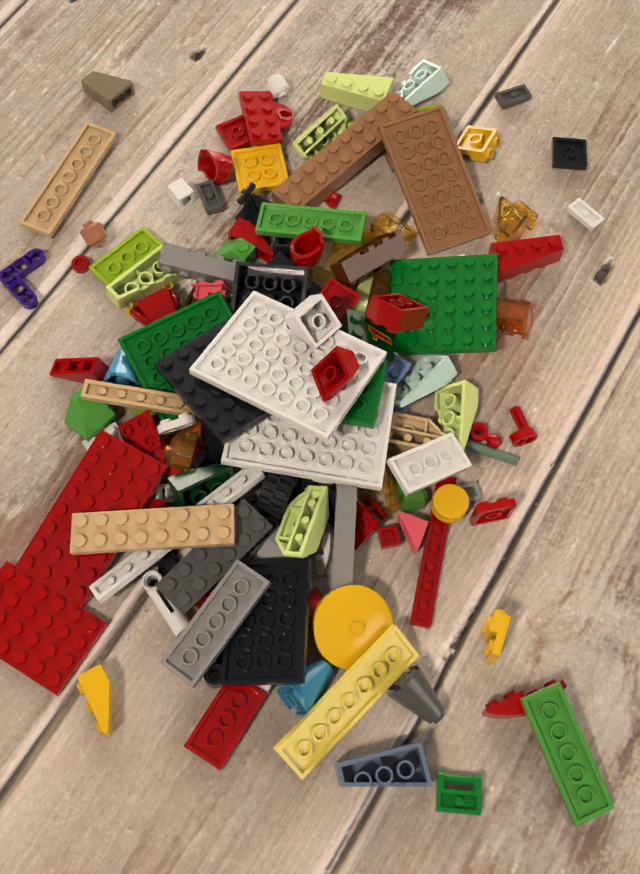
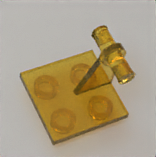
M385 469L381 491L357 488L359 491L362 489L363 491L367 490L385 495L389 519L392 520L394 519L393 513L397 512L396 502L394 501L395 491L392 475L388 476Z

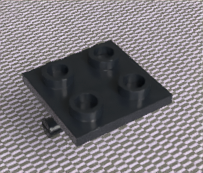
M250 182L241 191V195L237 199V202L243 205V208L237 214L235 220H238L240 217L250 221L256 227L262 202H271L251 194L256 185Z

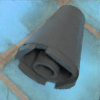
M413 664L408 667L411 671L409 673L403 672L388 688L389 691L386 694L427 723L431 724L434 722L437 724L444 717V707L417 664Z

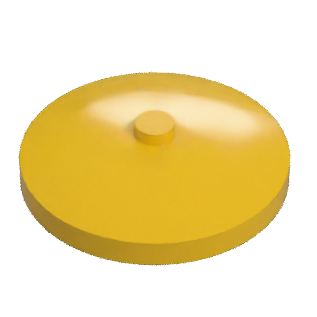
M359 585L340 586L327 593L318 603L312 617V638L318 652L325 660L336 667L349 670L393 624V619L388 605L375 591Z

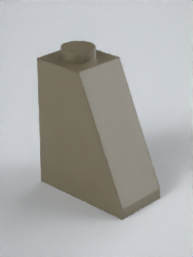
M92 71L81 80L83 91L111 113L135 94L133 82L127 79Z

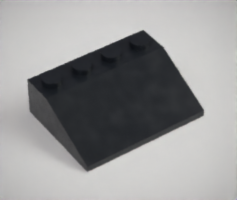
M236 261L231 304L232 314L236 313L253 291L295 309L310 296L313 270L309 267Z

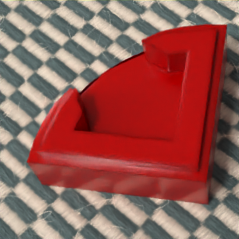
M332 192L325 199V202H327L326 204L331 209H336L342 195Z

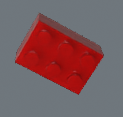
M400 293L372 295L365 317L370 319L372 324L382 325L386 327L388 332L396 334L397 332L421 329L429 307Z

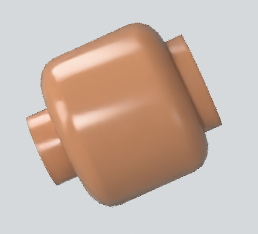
M90 220L83 224L84 228L80 231V234L87 246H93L94 248L106 241L107 233L100 222L96 221L93 223Z

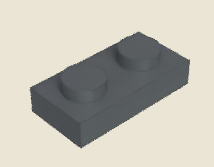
M525 84L495 94V99L501 109L529 101L532 97Z
M213 180L196 184L207 215L224 210Z

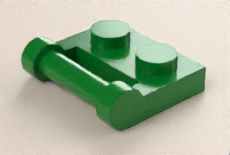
M437 770L435 812L480 816L481 774L469 776L447 774L444 771ZM444 782L473 785V791L444 789Z

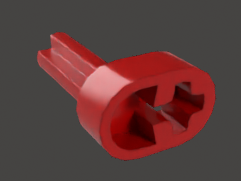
M514 406L509 412L518 431L513 432L509 438L514 447H519L532 443L538 436L534 428L529 427L520 407Z

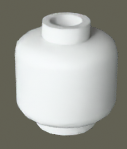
M273 74L266 80V90L272 93L273 99L283 100L288 96L287 93L290 87L282 75Z

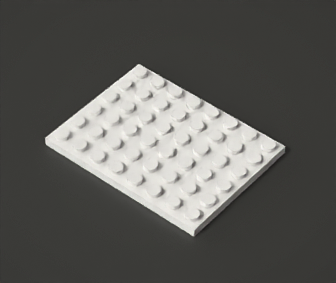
M253 291L190 367L189 372L191 375L328 442L387 357V352L341 330H337L318 348L313 349L294 335L283 319L293 308ZM336 346L353 351L360 366L347 384L327 402H323L311 369Z
M384 382L374 429L340 423L328 442L269 414L225 443L221 464L381 491L397 384Z

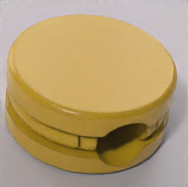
M446 484L439 487L431 501V509L434 516L445 523L460 521L469 508V497L466 491L454 484Z

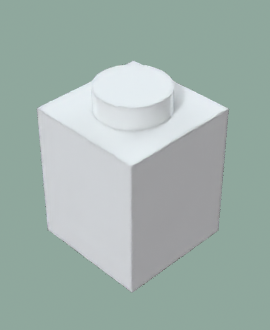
M183 178L168 185L169 197L180 210L195 202L194 191Z

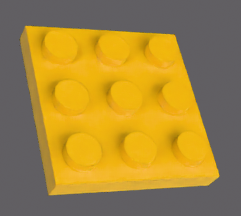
M280 143L230 150L239 195H241V191L250 182L256 185L252 193L272 191L288 178Z

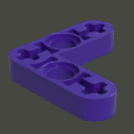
M38 248L30 250L0 271L2 285L27 310L35 309L38 306V299L22 279L45 263L46 257L44 252ZM20 265H27L25 270H18ZM17 286H22L23 290L20 292H15L14 288ZM26 295L32 302L26 301L24 296Z

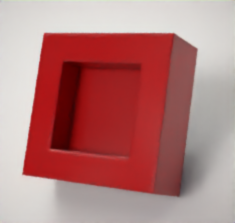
M397 525L377 528L381 550L401 546Z

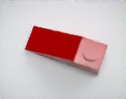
M239 217L228 231V240L244 239L256 247L257 258L269 263L275 257V253L262 235H256L255 225Z
M98 357L55 359L49 375L84 384L85 379L103 381L109 366Z

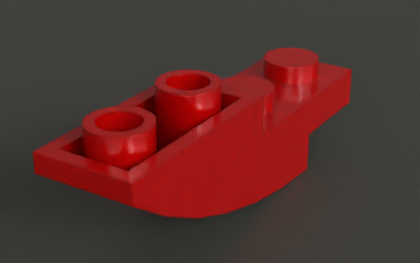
M555 679L544 684V687L556 683ZM564 680L558 681L564 690L567 687ZM537 688L526 693V696L538 691ZM512 690L503 695L504 700L497 702L495 699L485 705L486 709L481 712L483 717L509 719L524 717L526 714L519 699L525 697L522 690L517 693L515 690Z

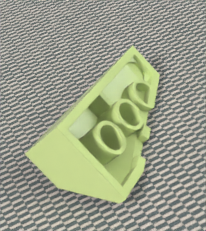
M467 380L446 385L436 390L434 396V408L438 412V423L442 427V433L449 434L452 432L463 450H465L478 407L479 389Z

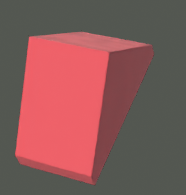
M400 512L397 516V522L413 554H416L429 521Z

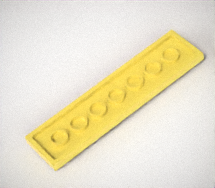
M392 624L310 711L273 747L301 780L310 773L419 657V654L398 627Z

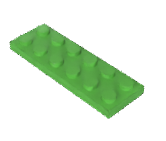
M262 202L255 233L256 235L294 239L301 233L312 229V226L315 225L322 233L324 242L361 245L367 215L366 212Z
M560 682L520 698L521 705L572 824L578 826L614 809L615 807Z

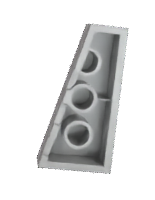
M165 242L161 248L157 268L167 274H178L183 279H194L197 283L199 281L214 283L215 280H222L230 286L234 282L236 261L240 260L233 259V262L224 260V256L209 257L203 251H194L192 253L187 247Z

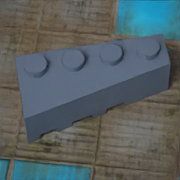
M414 742L334 763L338 784L341 787H433L421 742Z

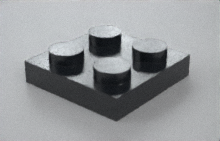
M552 138V168L586 170V139Z

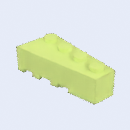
M326 72L321 83L320 98L369 111L392 92L393 78Z
M162 245L106 286L107 297L118 309L162 289L163 285L169 287L170 283L176 284L184 280L178 274H167L157 268Z

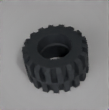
M269 472L259 494L258 510L282 520L287 506L298 496L300 477Z

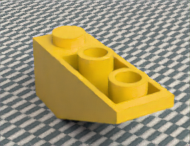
M99 664L78 675L77 678L80 683L76 685L82 696L85 694L88 702L85 704L91 715L95 714L98 720L94 723L99 734L104 733L105 736L109 737L112 735L113 686L105 669Z

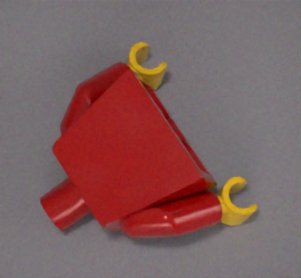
M170 283V288L163 285L162 289L137 301L135 307L130 302V308L126 309L123 307L127 316L133 317L136 321L146 326L179 310L180 298L174 290L173 283Z

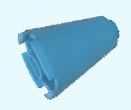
M119 348L102 382L141 388L140 382L122 348Z
M319 659L306 666L305 684L276 685V687H279L277 694L289 710L293 707L297 710L295 714L303 717L315 705L334 675V668L327 660Z

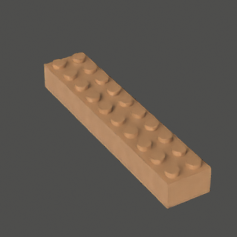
M390 92L272 190L273 203L317 207L332 192H335L385 149L377 128L378 125L415 114L417 109L396 92Z

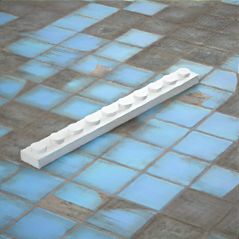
M243 468L195 506L232 504L266 477L262 471ZM172 549L135 551L91 584L89 588L102 604Z

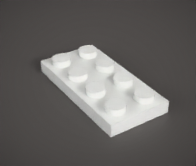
M452 432L389 458L386 461L405 496L469 469L472 466Z

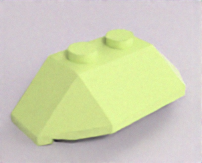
M338 104L334 105L295 139L292 144L303 159L310 160L346 130L347 116Z
M309 485L303 493L299 494L287 506L275 537V541L284 556L304 558L317 552L329 518L327 486Z

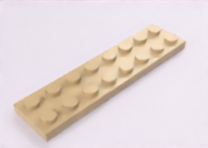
M86 121L20 219V226L52 238L116 140L117 133Z
M234 504L72 513L70 553L72 555L235 546Z

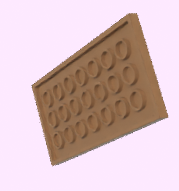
M442 105L378 125V131L427 256L492 233Z

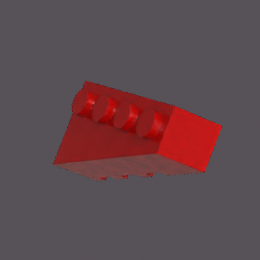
M560 235L491 243L488 254L498 255L497 284L504 279L514 278L523 272H531L534 268H542L558 262L564 247Z

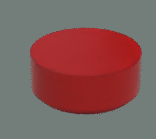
M76 256L71 262L72 268L76 273L83 274L89 270L90 262L86 256Z

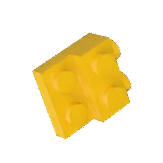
M467 125L458 139L457 145L461 154L469 155L470 160L486 162L488 158L493 157L494 148L500 145L501 139L498 129Z
M494 609L493 614L487 616L481 628V633H484L482 640L488 642L483 651V655L486 656L484 662L491 665L501 654L511 616L506 615V612L503 610Z

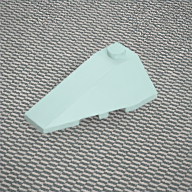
M423 59L411 70L409 79L403 81L401 90L396 93L413 106L439 93L450 82L442 67Z
M434 354L422 355L411 366L410 375L404 377L403 386L396 389L394 406L402 408L449 384L458 374L449 357Z

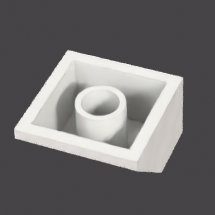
M322 294L310 295L283 318L293 334L313 349L318 348L342 327V324Z

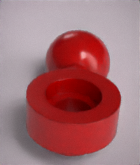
M481 422L472 424L469 438L472 441L479 443L485 440L488 447L494 449L500 447L502 440L499 435L488 434L487 426Z

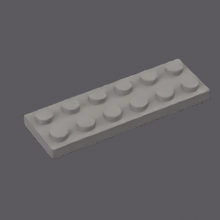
M237 559L160 663L192 688H195L271 585L270 581Z

